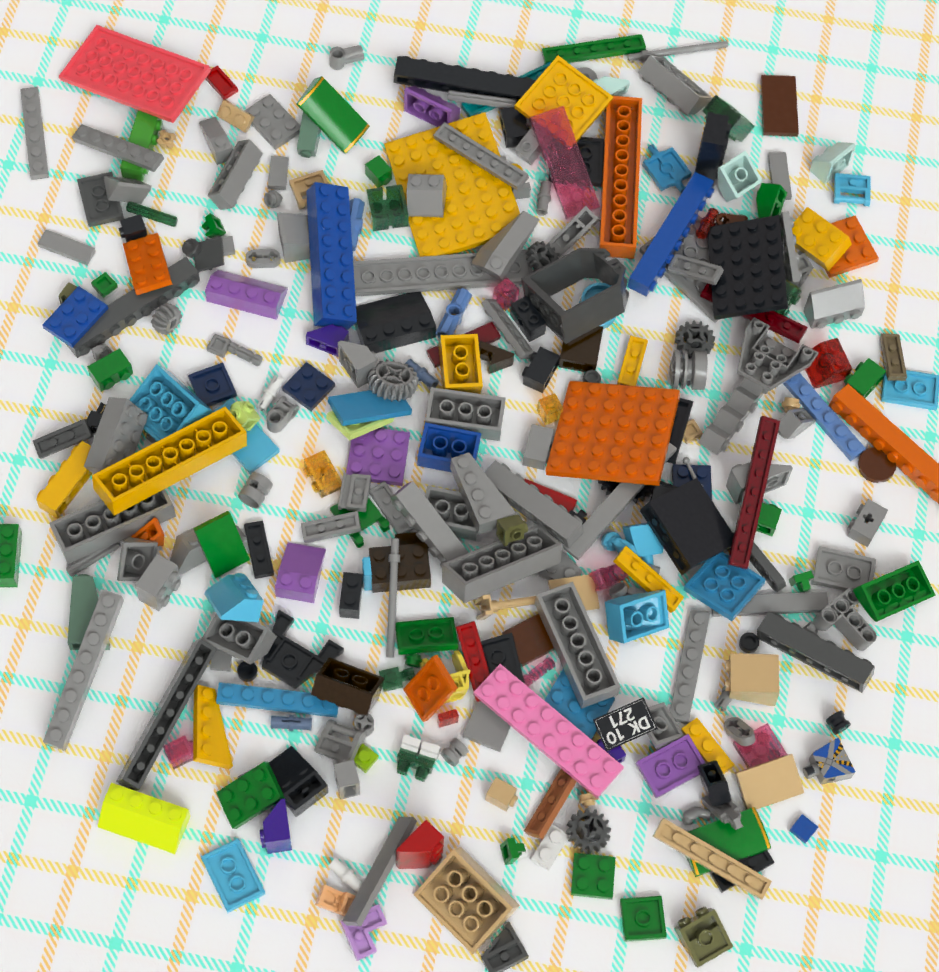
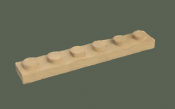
M665 818L661 819L652 836L760 900H763L772 882L770 879Z

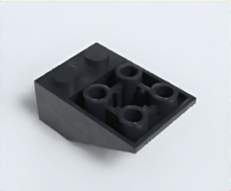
M292 746L269 762L285 797L286 806L295 817L329 793L327 783Z

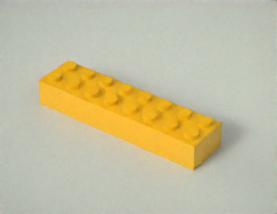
M225 406L93 474V489L115 516L247 446V432Z

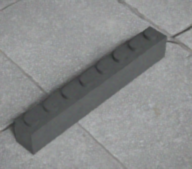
M184 257L168 267L172 285L138 296L135 289L131 290L110 303L108 310L72 348L67 345L76 358L88 354L92 348L104 344L110 337L118 335L126 327L132 326L142 317L150 315L160 305H164L174 297H179L185 290L195 287L200 282L198 270L187 257Z
M202 639L192 643L117 778V783L134 791L141 788L217 648Z

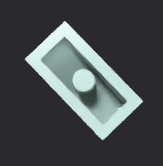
M603 76L599 80H593L594 83L612 96H622L628 92L631 83L626 79Z

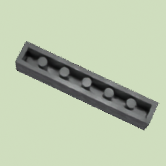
M768 612L757 629L759 640L863 693L874 675L875 666L869 660L855 656L850 650H843L837 647L834 642L826 641L816 633L802 629L799 624L791 623L777 613Z

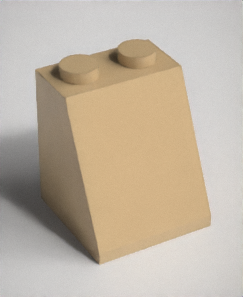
M730 653L729 660H725V672H729V679L725 680V691H729V698L775 706L780 693L779 655Z

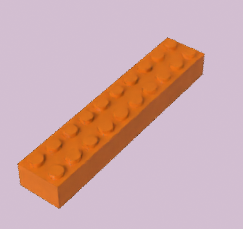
M613 96V100L605 108L598 248L606 249L610 253L609 257L634 259L642 98Z

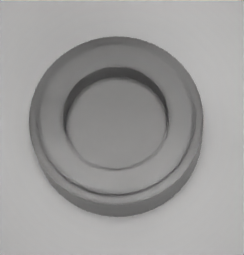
M188 239L183 243L182 251L187 257L193 258L200 253L201 245L196 239Z

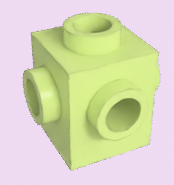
M236 401L230 406L229 411L246 431H250L260 420L254 406L249 401Z

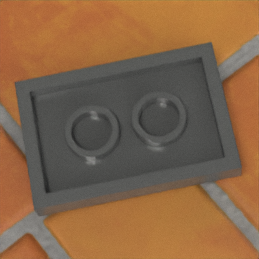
M112 172L77 179L88 227L124 219L120 202L110 201L107 198L104 176L113 177Z

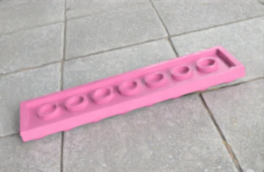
M501 664L474 691V696L597 799L623 771V765Z

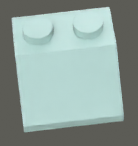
M837 142L833 146H828L823 154L813 158L810 172L824 184L828 183L834 178L835 173H840L849 166L856 144Z
M746 150L718 167V188L726 202L737 199L763 182Z

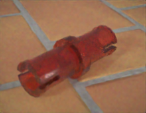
M708 209L706 216L701 219L700 227L696 231V236L699 239H705L711 226L715 225L714 221L719 214L717 209Z

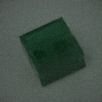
M402 184L387 186L386 200H383L382 187L366 189L367 206L373 231L389 229V226H392V229L408 226V210Z

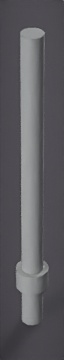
M728 41L654 51L641 50L640 53L628 54L627 58L628 61L640 59L646 61L649 55L669 56L727 48Z
M391 538V554L388 557V562H390L387 658H394L397 579L398 563H400L398 538Z

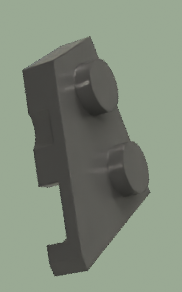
M510 922L504 925L502 932L499 936L495 937L490 948L486 949L481 956V960L488 972H504L529 959L528 953Z

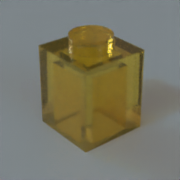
M554 393L538 400L537 412L544 425L559 420L560 414L563 413V407Z

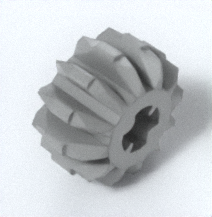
M165 303L160 305L159 309L152 315L151 324L158 333L168 335L181 323L180 319L183 315L178 307L171 303Z

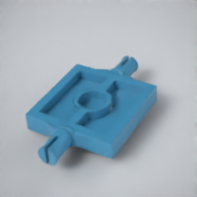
M654 144L650 145L648 150L651 152L652 157L643 161L642 166L661 191L671 186H676L680 193H682L685 189L682 181L690 178L692 172L673 147L665 151H658Z

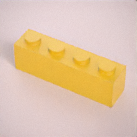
M81 441L79 445H76L72 449L70 457L61 463L56 475L50 477L48 485L44 490H40L37 495L38 507L57 519L93 474L84 467L91 448L89 444Z

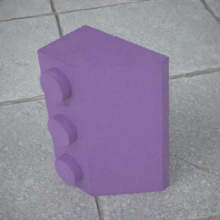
M416 86L405 88V112L436 127L441 126L444 122L448 124L460 119V107L456 104L449 103L441 97L435 96L425 89Z

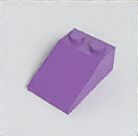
M288 542L275 584L276 597L315 603L326 549Z

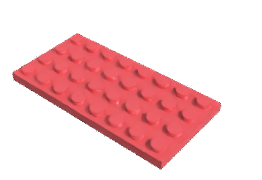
M96 25L60 73L59 78L68 84L174 123L211 69L209 65Z

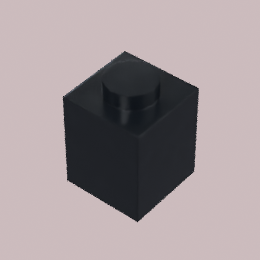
M141 214L120 220L121 227L118 230L121 239L125 238L126 242L147 236V230Z

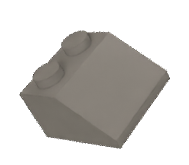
M408 174V217L444 216L447 191L444 175Z
M346 341L338 342L339 362L356 387L360 388L367 384L369 372L374 367H377L378 358L375 352L370 351L365 345Z

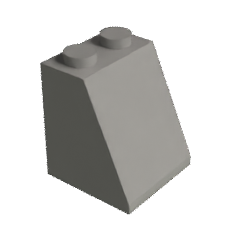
M277 213L278 232L285 263L310 259L308 215Z

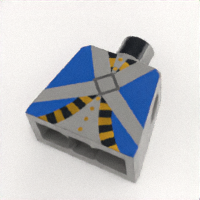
M839 737L813 752L809 757L811 765L802 769L806 779L816 776L822 785L851 779L856 772Z

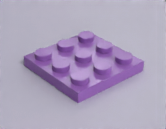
M378 428L352 439L346 474L371 475V482L373 483L385 481L389 485L403 486L410 432Z

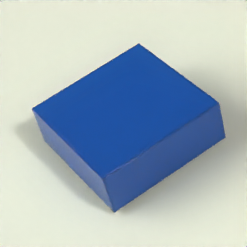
M802 814L789 831L806 844L818 829V826Z

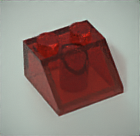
M838 338L821 342L812 348L819 352V354L805 371L814 389L843 381L851 373L852 367Z

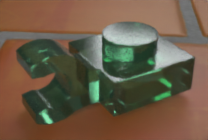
M398 667L379 671V676L385 678L382 686L383 692L403 688L402 682L410 681L415 676L413 667L404 669L399 672Z

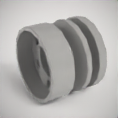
M674 349L669 367L672 389L678 388L679 381L681 389H685L687 381H690L691 390L705 389L708 367L706 351H693L691 359H688L687 350H683L682 357L680 358V351Z

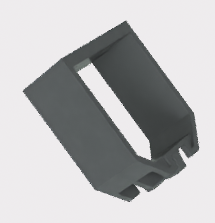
M578 248L521 278L524 297L527 296L545 320L546 326L565 344L625 312L629 298V291L626 290L628 281L624 277L626 267L617 258L607 261L606 258L610 256V253L606 249ZM584 278H596L603 283L611 285V287L566 311L550 297Z

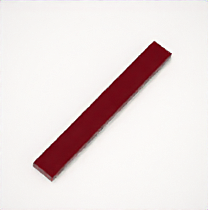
M766 416L760 417L727 565L745 570L748 569L780 420Z

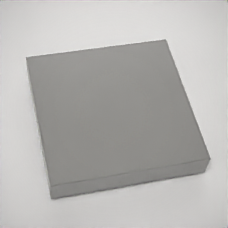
M479 701L475 705L463 733V738L500 752L511 726L483 702Z

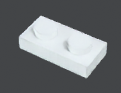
M552 824L531 861L549 871L569 835Z

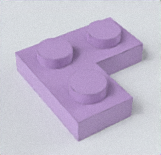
M379 904L371 907L361 927L348 926L342 920L340 921L356 961L377 952L369 932L387 925Z

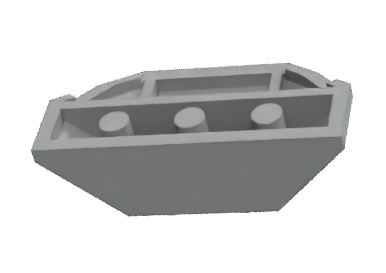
M236 525L242 542L246 541L247 537L239 526ZM193 528L176 537L170 561L177 564L180 575L207 561Z

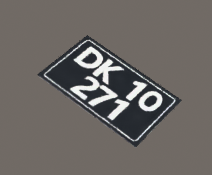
M644 697L593 719L606 751L658 729Z

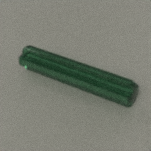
M131 201L126 205L127 212L136 215L141 214L142 217L175 227L178 222L176 216Z

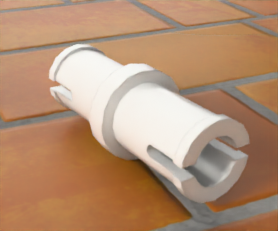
M274 375L268 387L264 388L263 395L255 406L259 411L262 412L263 410V413H266L271 402L277 398V392L284 383L281 377Z
M338 857L335 858L328 868L341 878L343 884L346 883L358 893L363 881L354 874L355 871L345 866Z

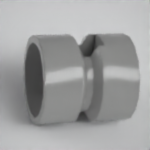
M252 472L246 481L247 485H244L238 494V498L247 506L259 509L265 500L264 496L268 495L273 487V483L264 475Z

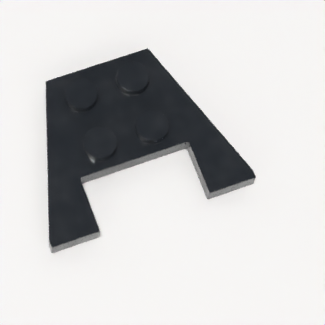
M279 610L272 629L277 638L264 656L262 669L296 689L315 675L329 657L336 659L344 652V648L329 639L320 653L315 655L284 636L294 623V618Z

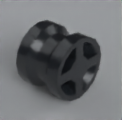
M842 710L826 719V723L833 728L832 732L834 735L843 732L851 726L849 720L845 719V714Z

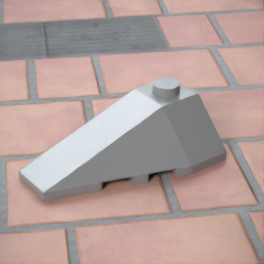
M523 211L479 249L471 265L503 282L540 219Z

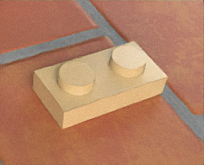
M228 100L222 101L216 115L243 132H248L255 117Z

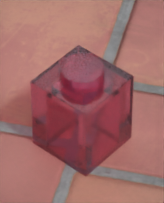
M506 277L494 288L493 299H496L506 311L511 307V303L519 300L520 288Z
M185 735L163 746L173 770L193 760V741H188Z

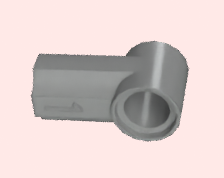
M361 45L344 49L333 47L330 50L329 65L334 70L342 69L345 64L364 60Z

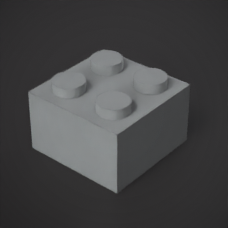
M157 554L135 584L139 601L157 611L165 607L170 600L172 592L177 591L181 584L177 564Z

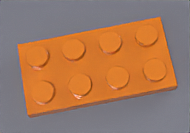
M158 233L123 243L137 296L172 285Z

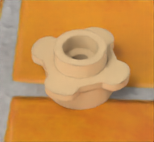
M161 130L159 132L160 137L156 141L157 144L162 148H173V141L176 140V135Z

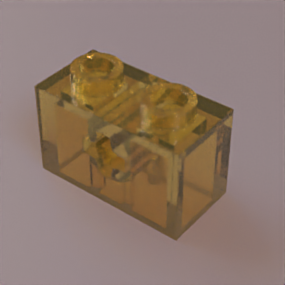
M325 450L304 459V467L302 469L307 478L310 477L312 481L311 486L315 493H319L320 497L323 498L341 490L342 481Z

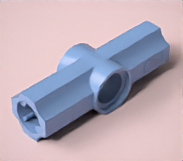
M359 198L349 200L352 251H356L358 236L361 234L363 225L362 216L365 202Z
M457 289L451 303L446 307V313L436 330V335L439 338L440 335H453L457 326L461 323L462 316L472 298V294L467 289Z

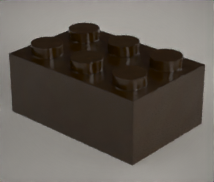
M427 544L399 545L400 563H398L397 591L431 588ZM391 546L369 548L372 593L389 592L390 562H388V557L391 554Z
M329 657L316 674L311 695L316 696L320 700L332 702L338 707L347 708L357 714L368 716L380 697L385 678Z

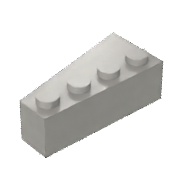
M470 453L451 458L450 470L478 535L496 529L498 519L516 515L514 509Z

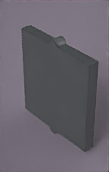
M221 236L212 239L207 238L205 241L199 242L201 251L194 257L195 268L198 272L208 269L212 270L213 268L225 265Z

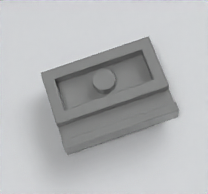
M343 473L338 510L347 509V511L366 512L372 480L371 475H348Z

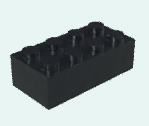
M708 112L695 172L715 182V179L718 180V167L723 164L731 124L728 123L729 116Z

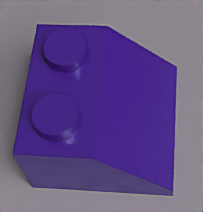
M285 798L280 799L263 821V829L259 830L262 848H266L267 854L292 850Z

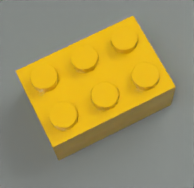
M809 207L794 221L792 232L796 236L795 248L805 253L806 256L827 271L835 265L852 245L848 235Z
M478 334L440 335L438 346L442 389L480 394L483 382Z

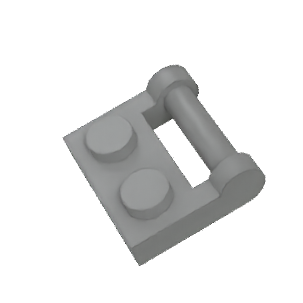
M329 719L314 751L337 761L342 759L353 760L361 743L366 738V732L350 729ZM335 731L354 739L351 743L331 734Z

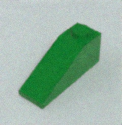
M761 183L756 197L759 218L780 216L787 195L786 190L780 184Z

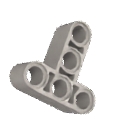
M850 587L820 611L813 619V623L819 631H826L835 625L857 650L864 651L876 641L877 635L874 629L855 610L854 607L859 601L852 590L854 587Z

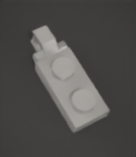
M708 796L701 798L702 804L724 824L729 822L735 830L743 827L739 808L732 801L721 806H712Z

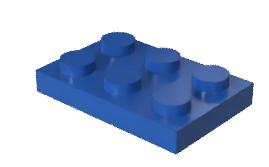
M78 286L42 324L43 329L73 348L108 310V305Z

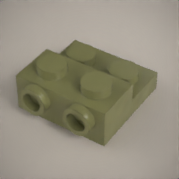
M706 906L696 910V916L690 919L689 917L680 919L677 922L678 926L674 928L683 947H686L695 967L702 966L734 947L716 910L712 908L707 909Z

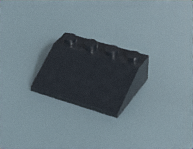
M420 291L356 306L357 322L354 325L361 345L367 346L370 351L379 353L436 338V324Z

